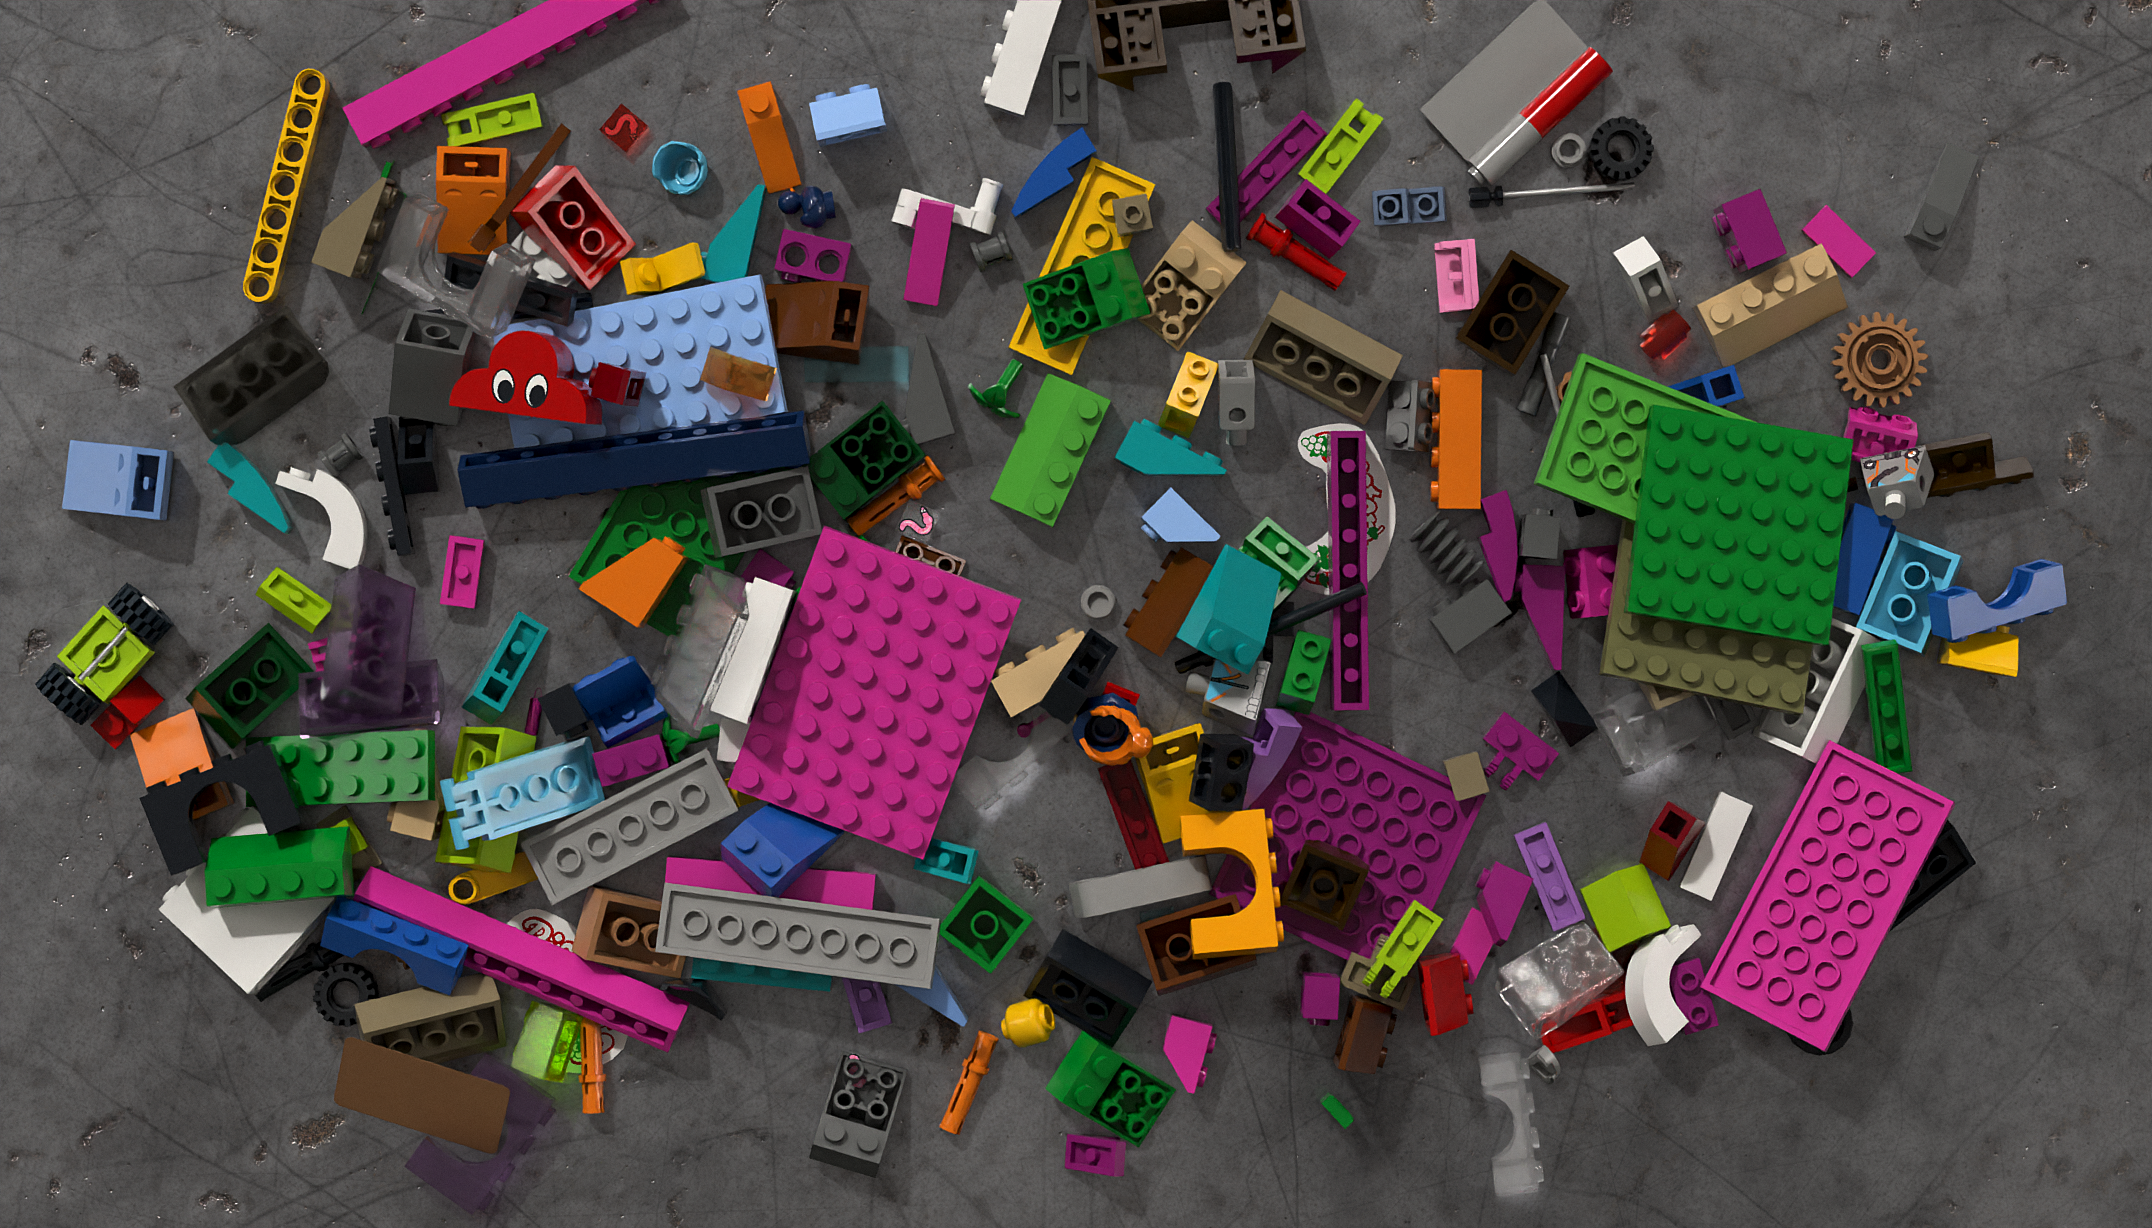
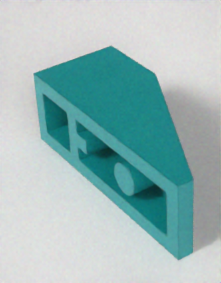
M758 184L709 244L708 252L702 251L701 257L705 269V275L702 276V279L704 281L719 283L748 277L767 191L765 185Z
M518 611L461 707L491 725L503 713L549 628Z

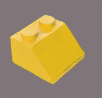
M1999 625L1994 632L1974 633L1968 635V639L1962 642L1952 643L1948 642L1947 638L1941 637L1937 664L2005 677H2017L2018 636L2009 634L2010 627Z

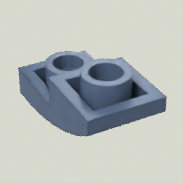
M1443 186L1372 191L1374 226L1447 222L1445 187Z

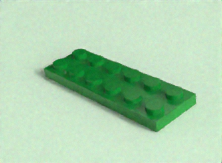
M435 730L246 738V747L262 740L265 746L275 744L300 806L435 801ZM246 791V807H257L252 796Z

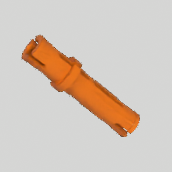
M579 1015L582 1066L581 1075H578L579 1082H582V1113H604L603 1081H606V1074H603L601 1024Z
M980 1030L977 1033L978 1035L968 1058H964L962 1063L964 1069L939 1126L943 1130L956 1135H960L983 1076L989 1072L990 1068L987 1066L999 1041L998 1037Z

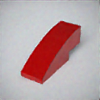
M1625 989L1535 1022L1543 1045H1546L1552 1053L1610 1035L1615 1031L1634 1025L1628 1012Z

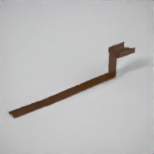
M562 123L493 216L485 225L481 224L469 240L472 242L470 245L477 251H485L496 236L494 232L501 226L571 131Z

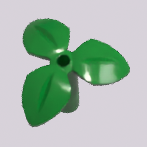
M1012 359L996 385L989 387L983 393L979 392L970 383L968 388L971 395L983 408H991V412L997 416L1019 418L1021 414L1009 411L1004 406L1006 394L1024 366L1019 361Z
M667 712L669 716L663 720V739L667 744L668 756L674 764L681 762L679 752L687 745L717 738L720 735V728L717 723L682 732L671 728L670 718L672 712Z

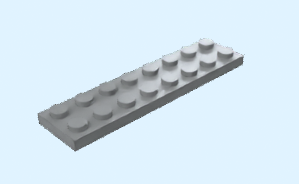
M664 883L655 952L932 989L941 919Z

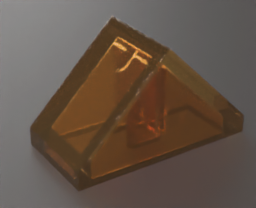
M710 347L700 380L727 391L767 401L777 368Z

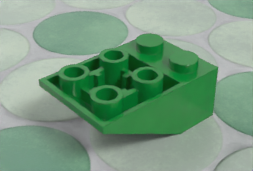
M1129 248L1109 251L1023 283L1044 350L1151 314Z
M1083 1030L1045 1088L1060 1102L1137 1147H1140L1176 1091L1174 1087Z

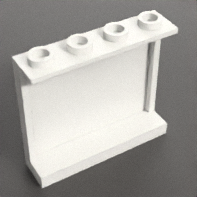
M252 806L250 809L244 808L240 811L232 822L234 827L226 835L223 833L218 837L265 834L267 830L258 808ZM206 863L187 870L186 875L188 877L180 886H173L164 895L162 900L165 903L159 910L247 994L256 995L320 926L337 899L329 898L223 908L208 907L206 904L205 888Z

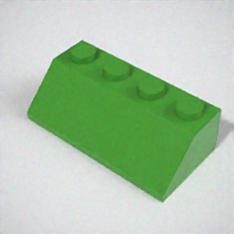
M1048 373L990 499L1053 528L1111 400Z

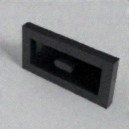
M1560 671L1531 690L1569 747L1574 746L1599 728Z

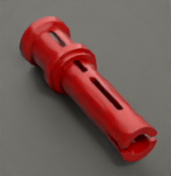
M1262 212L1247 234L1246 239L1249 241L1255 240L1269 249L1270 255L1273 257L1282 256L1315 279L1324 283L1333 291H1336L1347 272L1334 266L1328 260L1292 238L1293 234L1289 229L1282 230L1267 220V215Z

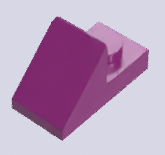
M1067 1134L1065 1168L1113 1177L1124 1176L1126 1141H1120L1119 1137Z

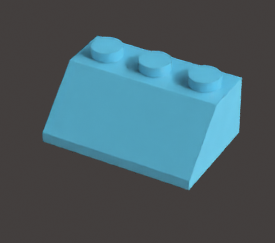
M1895 531L1856 628L1884 641L1895 639L1898 647L1925 657L1933 637L1927 594L1954 586L1964 560L1957 554Z

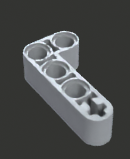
M1206 855L1068 883L1075 918L1102 915L1213 889Z

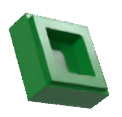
M1328 1092L1320 1100L1321 1104L1344 1129L1354 1121L1350 1112L1332 1093Z

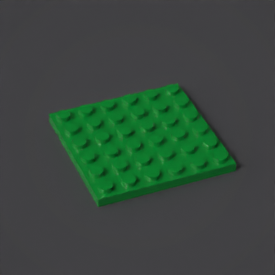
M1660 405L1650 406L1624 613L1819 646L1829 645L1853 439Z

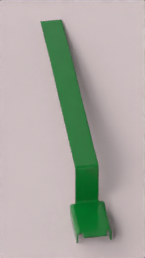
M394 160L393 163L386 161L381 177H389L395 162ZM402 193V194L405 195V198H404L403 203H402V205H401V208H400L398 217H397V219H396V222H395V225H394V228H393V231H392L390 240H389V242H388V245H387V248H386V251H385V254H384L382 263H381V265H380L378 274H377V276H376V279H375V281H374V284H373V286H372V289H371V291H370V294H369V296H368V299H369V297H370V295H371V292H372V290H373V287H374L375 282H376V280H377V277H378V275H379V272H380L381 266H382V264H383V261H384V258H385V255H386V252H387L389 243H390V241H391V238H392V235H393V232H394L396 223H397V221H398V218H399V215H400L402 206H403L404 201H405V199H406V196H407V195H406L405 193ZM367 299V301H366V303H365V306H364L363 311H362L361 314H363V312H364V309H365V307H366V304H367V302H368V299Z

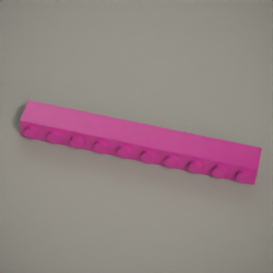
M548 0L344 106L342 109L361 145L365 148L372 146L373 149H377L391 141L390 135L402 129L403 133H408L422 125L420 119L432 113L434 117L441 116L453 109L451 103L461 98L469 101L484 92L482 87L494 81L496 85L502 84L515 76L514 70L524 65L527 69L533 68L545 61L543 55L555 49L557 53H561L576 44L574 39L585 33H587L588 37L594 36L607 28L606 22L618 17L619 21H622L638 12L637 6L647 1L652 5L661 0Z
M372 866L369 867L353 898L356 902L468 944L464 966L667 1053L681 1028L690 1004L642 981L633 979L594 961L585 960L579 955L546 940H542L516 927L507 925Z

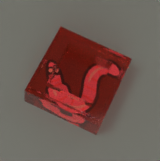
M621 103L599 130L627 153L649 126Z

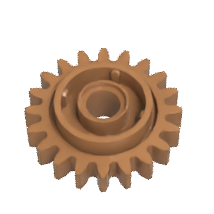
M1874 312L1871 323L1865 315L1859 316L1860 327L1849 322L1846 326L1850 335L1844 333L1837 335L1844 345L1832 347L1831 350L1839 354L1840 359L1830 362V365L1841 367V371L1833 378L1834 380L1843 378L1846 380V383L1841 388L1842 392L1848 391L1851 388L1854 389L1852 401H1857L1864 395L1865 407H1870L1876 398L1878 406L1884 408L1887 403V397L1890 398L1894 405L1900 404L1899 392L1907 398L1912 396V392L1908 387L1909 384L1915 387L1921 386L1922 383L1915 377V374L1927 373V369L1919 366L1918 362L1927 359L1928 355L1918 353L1917 351L1918 348L1925 344V341H1913L1912 339L1918 329L1913 328L1907 332L1904 330L1907 319L1904 318L1895 325L1893 313H1889L1883 322L1880 313ZM1876 350L1882 351L1887 356V365L1883 370L1875 368L1871 363V356Z

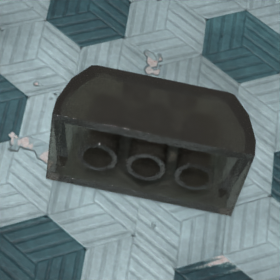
M286 305L173 387L213 444L222 446L226 443L237 445L246 441L320 388L326 382L329 367L328 362L300 321Z

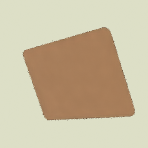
M350 1037L344 1042L334 1101L339 1106L493 1154L498 1150L510 1090L503 1085Z

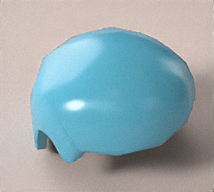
M671 141L661 146L654 155L652 163L653 177L659 180L668 192L690 195L701 188L708 176L707 159L700 149L693 144Z

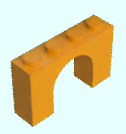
M1264 809L1181 816L1180 832L1183 857L1220 853L1233 855L1250 868L1256 883L1255 896L1251 903L1242 911L1230 916L1191 919L1190 933L1193 959L1277 952L1278 942H1284L1282 921H1276L1274 909L1280 907V893L1278 886L1272 887L1271 873H1277L1275 852L1269 853L1267 840L1273 839L1272 819L1265 818Z

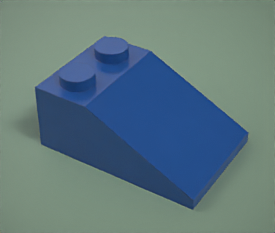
M769 803L744 820L721 842V858L761 895L779 897L844 834V830Z

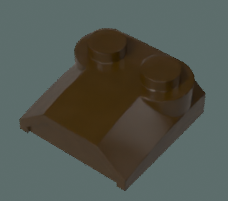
M1306 839L1281 895L1280 905H1286L1336 926L1339 930L1343 931L1370 866L1352 853L1320 840Z

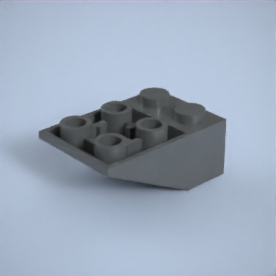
M841 1050L809 1158L876 1178L908 1070L859 1056L861 1061L858 1059H848V1056L852 1053ZM852 1065L859 1068L854 1075L847 1071ZM861 1078L866 1079V1085L863 1088L857 1089L852 1086V1084L858 1083Z

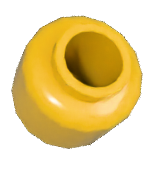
M1029 999L1011 1004L1007 1008L1005 1019L1001 1021V1028L1007 1040L1011 1039L1017 1047L1025 1048L1046 1042L1051 1036V1031L1055 1029V1018L1048 1004H1043L1039 999Z

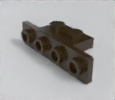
M1989 432L1921 445L1926 446L1934 471V477L1927 498L1935 496L1949 497L1956 492L1967 490L1981 491L1988 489L1990 486L2004 483L2018 484L2025 479L2034 477V470L2027 457L1994 462L1993 440Z

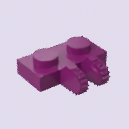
M1504 711L1482 738L1498 750L1483 770L1485 776L1489 778L1493 775L1505 756L1515 763L1510 772L1501 780L1500 787L1505 791L1518 777L1522 769L1539 781L1559 755L1556 750Z

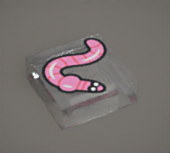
M910 499L895 530L927 545L941 513Z
M850 1049L838 1073L836 1082L845 1087L847 1086L842 1072L844 1064L849 1059L860 1060L864 1065V1072L872 1075H877L881 1065ZM854 1065L847 1068V1071L852 1075H857L860 1072L859 1068ZM861 1078L858 1083L852 1084L854 1086L853 1091L866 1097L873 1081L869 1085L866 1084V1079Z

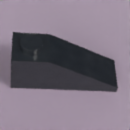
M1090 628L1039 706L1045 709L1053 718L1059 719L1068 725L1090 695L1119 647Z

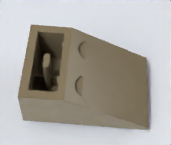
M381 177L325 227L311 263L351 278L361 279L363 273L368 274L375 257L374 254L370 253L375 240L380 242L386 229L387 222L382 221L386 209L393 208L399 190L395 188L397 181Z

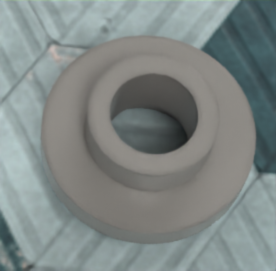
M1562 134L1552 145V157L1559 166L1574 168L1584 160L1586 145L1582 138L1576 134ZM1563 146H1573L1575 149L1574 156H1564L1562 153Z

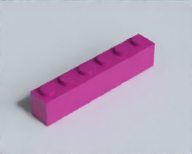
M680 856L667 857L665 883L761 895L723 860ZM808 868L778 898L873 910L877 873Z

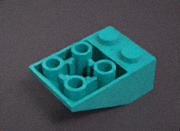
M1144 418L1141 424L1136 421L1133 422L1114 458L1115 461L1143 476L1223 477L1227 471L1221 467L1222 459L1206 451L1203 456L1190 450L1193 444L1176 435L1173 436L1172 440L1159 434L1162 428Z

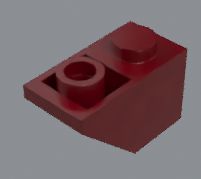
M1668 801L1649 830L1639 863L1667 881H1670L1706 822L1678 804Z

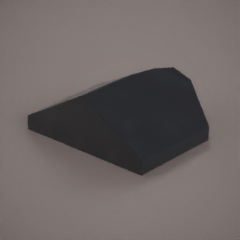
M694 978L665 980L660 987L661 990L689 1002L716 1016L721 1021L728 1012L709 980Z

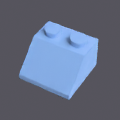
M863 84L849 88L850 94L836 97V92H828L815 96L816 102L809 103L816 139L820 147L887 132L877 88L870 89L869 84Z
M1171 487L1141 517V520L1145 523L1141 529L1155 543L1159 539L1165 543H1214L1221 537Z

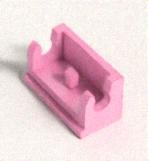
M1475 239L1435 243L1439 313L1473 311L1479 301Z

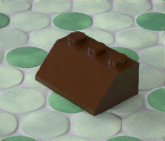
M1180 547L1177 553L1172 549L1160 566L1166 570L1159 582L1154 579L1151 580L1142 594V597L1147 599L1140 611L1134 608L1123 624L1124 627L1128 628L1125 636L1160 658L1185 621L1214 567Z
M1236 894L1136 925L1158 996L1257 966L1255 954L1193 959L1190 933L1191 919L1230 916L1240 912L1241 908Z

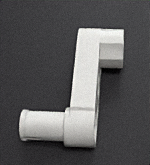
M983 178L975 206L968 209L955 205L952 224L991 235L997 217L994 212L1003 184ZM902 188L891 222L915 230L921 198L945 203L949 202Z

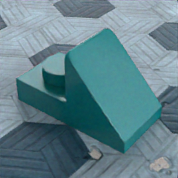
M932 837L924 859L916 857L913 869L971 885L979 850Z

